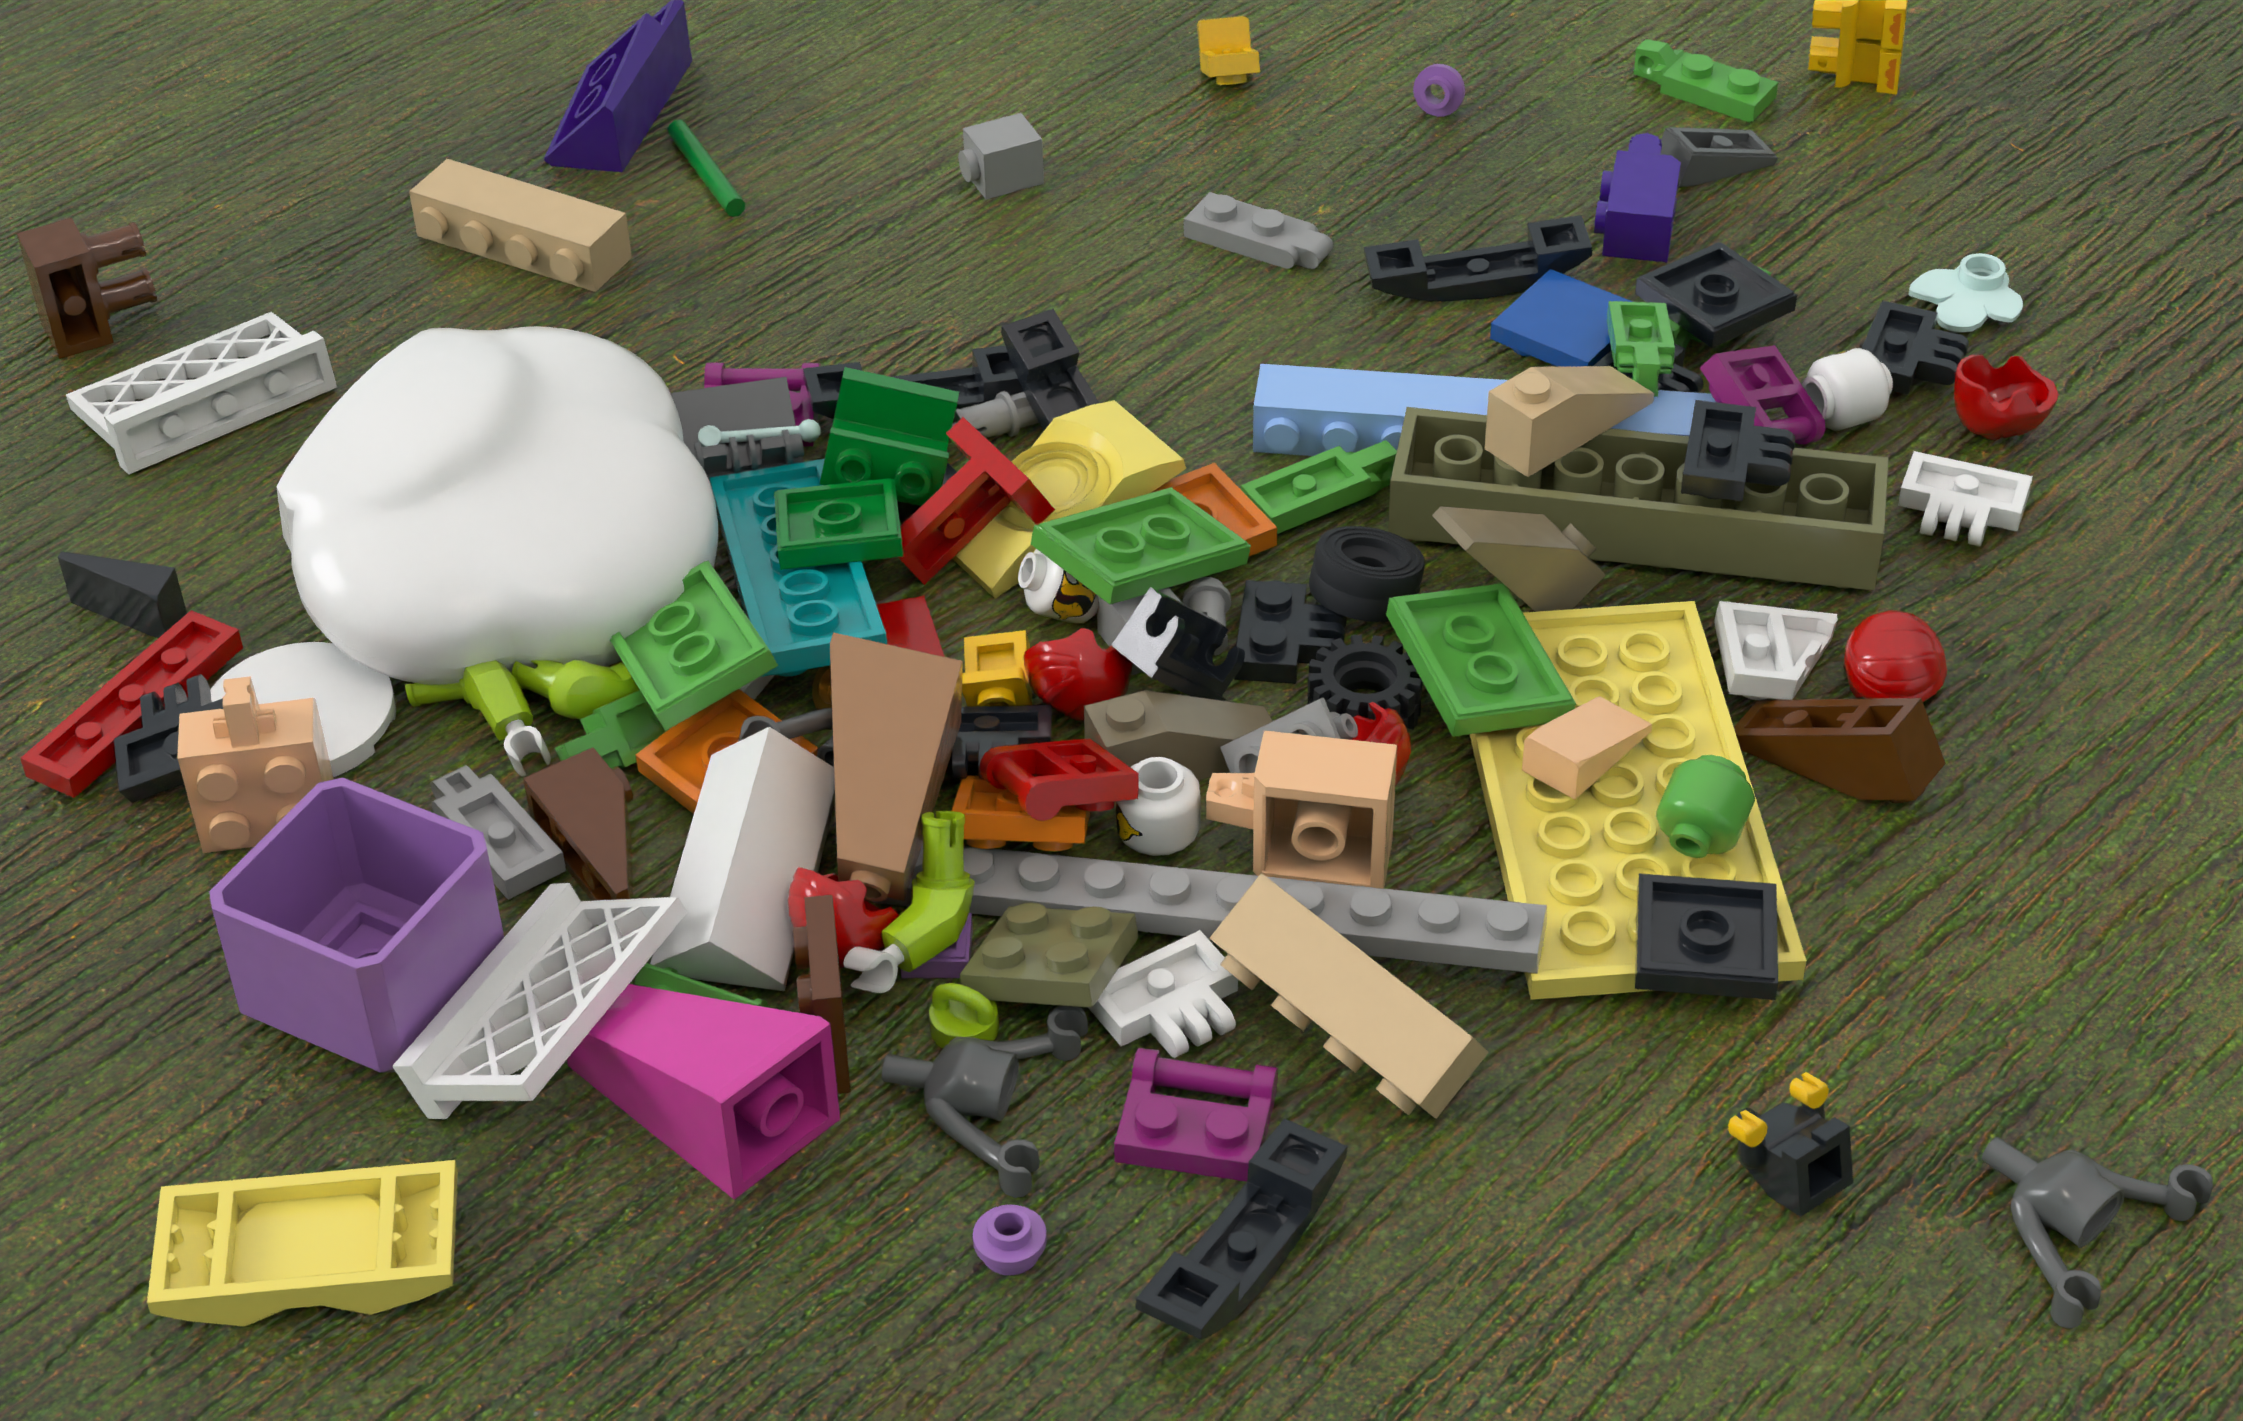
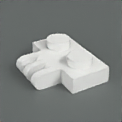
M1914 451L1901 486L1898 506L1924 511L1920 528L1921 534L1932 536L1939 521L1947 523L1944 539L1957 541L1962 526L1970 528L1968 544L1981 546L1987 526L2018 532L2029 497L2033 476Z
M1199 930L1118 968L1093 1008H1088L1121 1047L1152 1033L1164 1049L1173 1058H1176L1189 1050L1188 1041L1184 1033L1194 1045L1201 1046L1212 1040L1209 1024L1220 1035L1235 1029L1234 1016L1221 999L1238 991V979L1220 965L1225 957Z

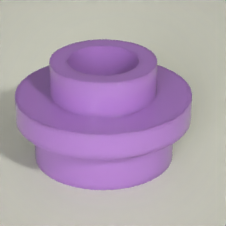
M1433 64L1418 74L1414 82L1413 92L1415 100L1422 110L1430 115L1441 117L1453 113L1460 107L1465 97V85L1461 75L1454 68L1444 64ZM1431 84H1437L1443 88L1445 92L1444 99H1438L1432 94Z
M1003 1205L990 1209L977 1220L973 1229V1246L976 1254L990 1270L1002 1275H1018L1031 1269L1042 1255L1047 1243L1046 1227L1042 1218L1033 1210L1019 1205Z

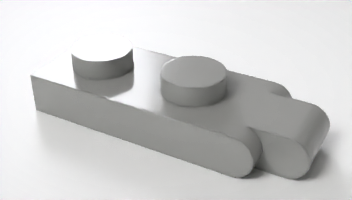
M1209 192L1184 218V237L1286 269L1291 268L1294 264L1308 269H1315L1333 249L1331 238L1326 234L1319 233L1314 224L1284 215L1277 210L1264 209L1235 200L1228 195H1218Z
M465 765L430 782L432 792L436 798L431 803L435 814L483 832L493 882L508 900L566 871L563 852L492 774L479 779Z

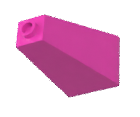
M628 984L567 1059L568 1066L733 1199H736L840 1120L831 1026L821 1016Z

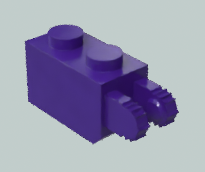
M1648 133L1635 134L1630 139L1628 151L1617 150L1614 170H1603L1600 200L1597 202L1594 233L1604 234L1602 256L1668 263L1681 162L1671 155L1661 154L1662 139H1659V136Z

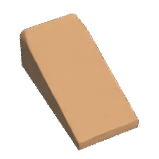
M1598 696L1532 732L1524 740L1522 771L1576 800L1652 731V724Z

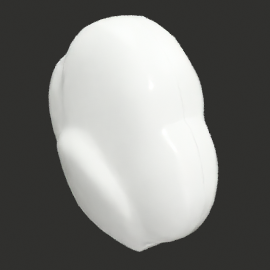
M541 326L502 330L430 328L419 332L380 359L351 386L311 433L286 468L276 486L283 538L292 553V570L300 599L315 625L337 648L357 663L378 673L407 682L421 684L458 683L459 679L463 678L465 667L494 660L504 664L511 674L515 661L533 669L537 665H534L531 660H551L563 664L572 660H583L599 666L612 667L621 663L622 660L610 642L611 636L620 632L625 639L647 624L658 610L676 601L684 592L682 580L692 568L704 561H709L714 568L717 555L718 520L711 484L703 467L683 442V431L679 414L668 387L646 362L631 351L612 341L569 329Z

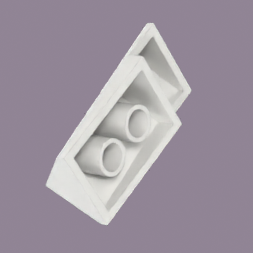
M771 727L711 755L670 897L679 898L687 914L653 954L651 965L662 969L671 967L678 970L679 975L696 980L785 991L795 950L793 926L788 913V892L793 881V875L798 867L813 870L817 873L819 871L835 804L833 766Z

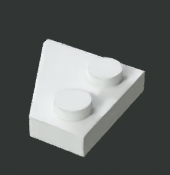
M1719 601L1714 624L1729 694L1742 695L1752 700H1765L1768 698L1792 700L1831 642L1838 621L1837 614Z

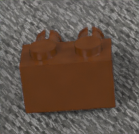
M72 218L16 233L41 325L59 359L114 343L108 322L111 313L157 301V295L154 292L155 287L146 267L140 269V271L98 282L97 279L99 274L98 268L146 256L145 248L141 247L144 246V242L135 222L88 237L85 232H79Z

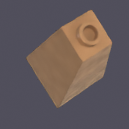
M833 632L830 642L838 882L862 881L867 888L865 900L883 901L888 897L904 901L923 844L921 815L926 812L933 813L961 724L963 661Z

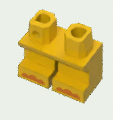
M1815 0L1812 28L1840 30L1839 38L1812 36L1808 70L1836 74L1835 87L1837 88L1845 87L1851 81L1877 84L1876 92L1897 94L1908 0Z

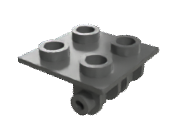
M786 377L671 393L682 426L683 442L703 467L708 479L709 477L803 462L804 450L801 434L789 435L788 429L782 430L781 436L763 438L759 441H755L753 434L746 435V442H737L735 437H730L729 443L701 447V443L698 442L700 429L708 425L717 427L720 432L796 426Z

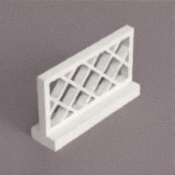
M269 312L66 394L70 409L114 448L120 467L128 474H131L337 388L324 338L315 331L301 335L273 312ZM271 334L268 337V339H259L261 337ZM187 378H196L194 380H186ZM135 399H145L143 401H135Z
M570 883L550 884L392 1067L427 1119H447L462 1101H533L687 914L686 909L678 897L581 901ZM527 1066L520 1075H511L512 1073Z

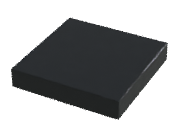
M1721 242L1638 277L1635 295L1645 302L1666 303L1669 319L1711 348L1795 311L1798 295Z
M1639 873L1636 912L1635 989L1776 1000L1778 988L1777 884Z

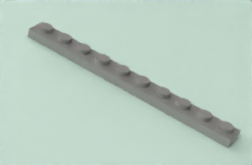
M923 844L905 900L901 901L887 897L886 900L873 901V903L907 907L911 905L912 880L916 878L917 873L922 871ZM963 846L964 871L968 872L970 878L975 881L969 913L1002 916L1008 906H1016L1023 903H1039L1046 908L1067 910L1103 907L1109 910V912L1135 914L1138 931L1188 936L1201 930L1208 939L1258 877L1256 875ZM1267 877L1368 956L1538 973L1547 926V905Z

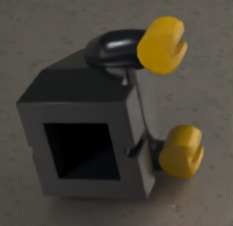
M1807 1072L1801 1074L1803 1081L1795 1078L1791 1081L1789 1087L1790 1095L1802 1103L1801 1106L1798 1107L1782 1102L1762 1115L1751 1108H1744L1736 1116L1730 1118L1728 1123L1729 1134L1739 1140L1737 1154L1741 1165L1750 1172L1770 1198L1800 1217L1825 1202L1824 1200L1833 1197L1853 1184L1850 1126L1836 1117L1829 1121L1825 1119L1824 1102L1829 1092L1828 1085Z

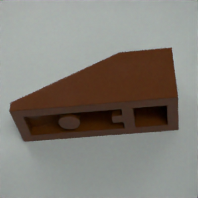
M1921 698L1757 700L1734 726L1742 751L1859 800H1889L1892 803H1905L1916 800L1924 793L1928 784L1946 764Z
M592 747L524 777L523 781L530 817L563 852L565 868L590 900L634 899L631 827L627 804L633 801V793L623 771L618 766L610 768Z

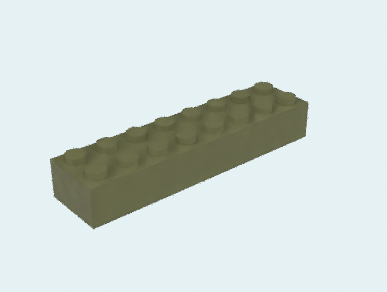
M1414 407L1406 408L1390 481L1388 532L1402 538L1419 542L1433 541L1459 544L1432 516L1440 506L1544 514L1561 531L1570 523L1576 527L1597 548L1589 556L1594 561H1613L1649 565L1655 568H1676L1711 572L1717 575L1730 574L1773 579L1780 582L1793 581L1829 585L1842 589L1856 588L1875 591L1885 529L1888 457L1794 448L1791 475L1787 484L1773 486L1745 482L1743 501L1708 499L1703 496L1681 494L1689 436L1610 428L1527 477L1485 450L1487 415Z

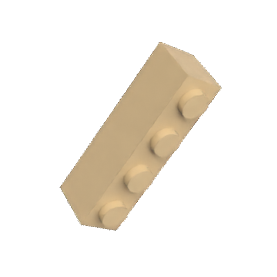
M446 159L409 191L417 236L596 292L632 258L626 213L467 164Z
M1262 873L1209 938L1228 953L1220 963L1223 968L1251 990L1256 987L1260 980L1266 983L1279 994L1271 1006L1302 1031L1312 1021L1331 1035L1323 1047L1356 1073L1364 1062L1384 1077L1375 1089L1408 1115L1419 1105L1437 1119L1489 1053L1470 1034Z

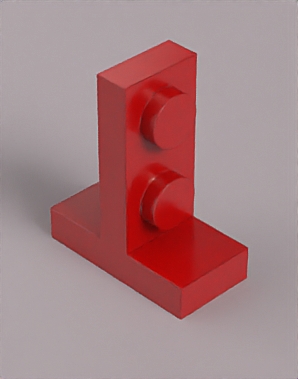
M964 417L946 434L969 461L900 526L904 557L898 558L924 585L1010 502H1013L1036 525L1042 523L1055 510L1031 480Z

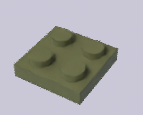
M1023 903L1016 906H1008L959 974L961 985L968 986L980 992L988 1000L1093 1008L1138 939L1136 916L1132 913L1109 912V910L1103 907L1067 910L1046 908L1039 903Z

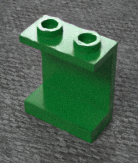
M845 367L833 425L830 430L820 485L891 478L895 479L897 501L922 506L943 485L949 458V452H947L949 437L946 433L952 428L959 392Z

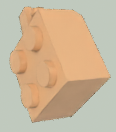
M251 676L224 679L223 688L226 694L223 696V709L179 714L177 759L203 853L254 847L319 782L334 779L315 698L258 704Z
M1264 730L1255 773H1212L1206 796V819L1253 829V872L1257 876L1262 873L1266 877L1384 889L1393 839L1397 745Z

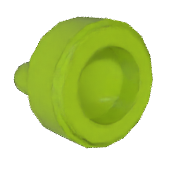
M956 983L941 984L933 990L932 1004L929 1009L930 1030L932 1039L939 1047L944 1048L956 1037H973L989 1041L996 1039L999 1030V1020L995 1001L988 1000L980 992L968 986Z

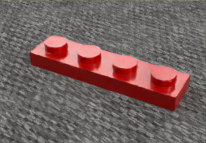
M190 610L20 758L26 777L75 798L116 762L114 738L143 728L140 697L155 691L160 696L165 709L164 688L179 683L188 698L187 679L201 674L208 680L243 649L239 629Z

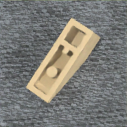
M1611 366L1530 367L1489 391L1485 450L1529 477L1652 404L1654 393Z

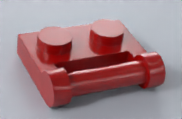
M1090 738L998 746L988 750L980 762L981 775L989 784L997 789H1008L1018 797L1019 805L1023 811L1040 821L1052 819L1058 814L1062 806L1075 805L1076 808L1085 811H1106L1114 808L1115 801L1138 799L1139 773Z

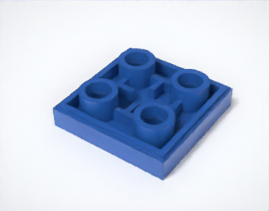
M1550 269L1491 322L1490 339L1512 348L1519 355L1532 356L1557 367L1594 366L1611 351L1607 326L1609 301H1633Z

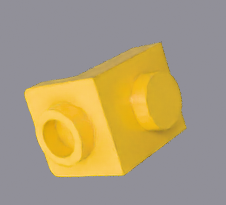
M1247 17L1203 19L1198 22L1200 69L1202 73L1208 77H1216V84L1218 85L1247 82L1246 74L1260 73L1259 52L1251 48L1249 20Z
M1026 630L964 637L965 673H962V693L967 706L1032 705V687H1030L1027 680L1023 659L1025 651L1030 648Z

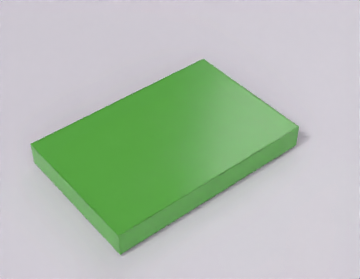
M1172 487L1040 523L1034 526L1031 539L1033 547L1109 605L1145 595L1150 587L1158 591L1245 565L1248 562L1251 545Z
M704 561L689 571L682 580L684 592L673 603L658 610L647 624L625 639L620 632L612 635L610 639L618 656L665 731L778 666L770 649L709 561Z
M1503 583L1389 598L1386 616L1453 737L1546 724L1575 709L1576 702L1508 587Z

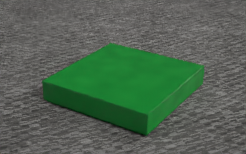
M887 478L783 489L774 492L780 570L904 557L895 479Z

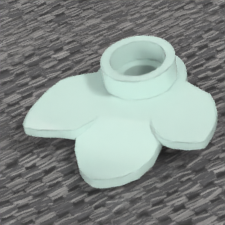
M1977 253L1968 255L1961 260L1960 265L1955 270L1932 269L1915 279L1909 288L1910 296L1938 305L1936 310L1938 312L1937 322L1942 328L1950 332H1971L1981 327L1988 317L2002 322H2013L2019 317L2023 308L2021 296L2008 287L2009 277L2005 272L2004 263L1999 258L1989 254Z

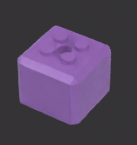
M345 778L319 782L209 891L213 915L240 1013L378 1072H395L392 1067L394 1063L504 938L483 832Z

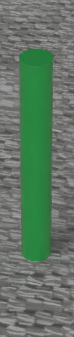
M683 120L671 122L667 129L668 135L725 212L731 217L741 215L746 207L744 200Z

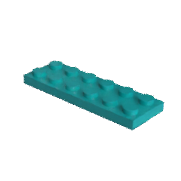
M824 459L709 477L718 521L744 613L770 649L778 664L776 668L763 674L762 677L771 675L796 676L807 669L831 665L830 642L833 632L887 644L886 632L861 561L780 570L774 492L783 489L821 486L820 479Z

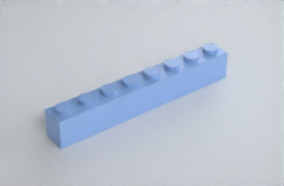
M1260 364L1253 406V452L1315 456L1340 446L1345 452L1355 453L1385 440L1397 450L1407 407L1487 415L1489 391L1508 380ZM1658 390V397H1654L1652 404L1612 428L1689 436L1695 400L1716 401L1709 393Z

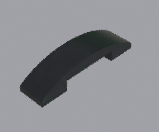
M1582 215L1527 223L1528 241L1423 256L1419 240L1416 239L1364 247V255L1373 289L1409 299L1446 302L1485 299L1530 288L1550 269L1564 274L1592 256V244Z
M1054 309L1002 326L1001 334L1011 363L1043 431L1054 418L1099 403L1077 367L1080 351Z
M1005 345L972 349V368L894 376V378L958 391L959 396L956 409L971 407L994 400L999 392L1005 391L1010 396L1024 392ZM860 362L803 368V378L813 412L834 419L844 368L862 370Z
M1284 1118L1249 1160L1247 1183L1187 1256L1174 1251L1137 1296L1135 1309L1200 1340L1224 1328L1263 1290L1299 1242L1334 1183L1347 1157L1348 1146Z

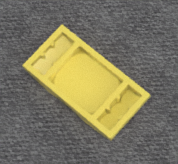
M1115 400L1089 405L1054 418L1032 447L1021 452L1011 461L1031 480L1055 509L1042 523L1152 493L1186 469L1184 459ZM1010 502L952 559L996 599L1019 583L1018 573L1023 558L1029 552L1034 553L1036 550L1031 545L1033 528L1036 524L1013 502Z
M448 1160L162 1186L147 1298L150 1314L192 1322L246 1327L290 1308L326 1306L372 1315L424 1299L453 1286L458 1177L456 1161Z

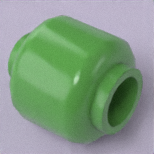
M1703 755L1697 759L1687 760L1677 765L1657 808L1656 818L1660 829L1669 838L1671 846L1678 852L1693 858H1703L1707 853L1723 854L1736 846L1754 805L1755 796L1751 785L1746 780L1744 771L1738 765L1721 756Z

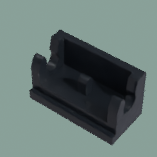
M1151 587L1111 644V646L1152 679L1191 697L1220 701L1226 700L1222 695L1241 669L1245 658L1244 649L1234 646L1228 652L1226 660L1221 665L1215 666L1213 663L1214 652L1222 645L1228 629L1217 620Z

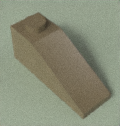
M1440 506L1432 515L1467 553L1535 612L1573 609L1606 576L1589 558L1597 548L1571 523L1561 531L1544 514Z
M1146 690L1084 706L1085 739L1090 738L1129 767L1150 757H1164L1172 759L1191 770L1197 780L1211 777L1212 773L1230 772L1220 747L1273 722L1264 706Z

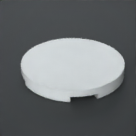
M295 643L260 652L232 667L210 690L212 702L217 701L226 694L223 688L224 679L251 676L258 704L315 698L333 777L355 768L375 753L374 745L383 736L390 722H393L396 717V703L389 676L357 663L333 643Z

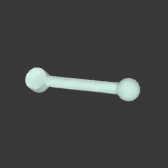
M811 419L802 421L799 426L720 432L715 426L708 425L700 429L698 442L701 443V447L729 443L730 437H735L737 442H746V435L753 434L755 441H759L763 438L781 436V431L788 429L789 435L801 434L802 440L813 442L820 436L821 429L819 424Z

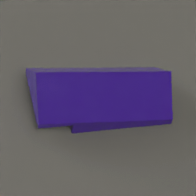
M682 0L669 1L653 17L648 13L644 14L586 66L543 159L544 161L555 167L623 173L692 63L685 6Z

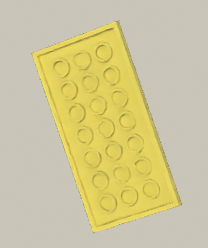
M1695 601L1523 612L1576 702L1575 708L1600 696L1652 724V731L1576 800L1522 771L1524 740L1544 724L1470 734L1507 899L1510 902L1547 905V926L1538 973L1524 972L1530 999L1654 991L1635 989L1636 912L1639 873L1777 884L1778 982L1803 980L1806 958L1756 797L1736 846L1723 854L1707 853L1703 858H1693L1678 852L1671 846L1669 838L1660 829L1656 818L1657 808L1677 765L1690 759H1697L1703 755H1715L1726 758L1744 771L1746 780L1752 787Z

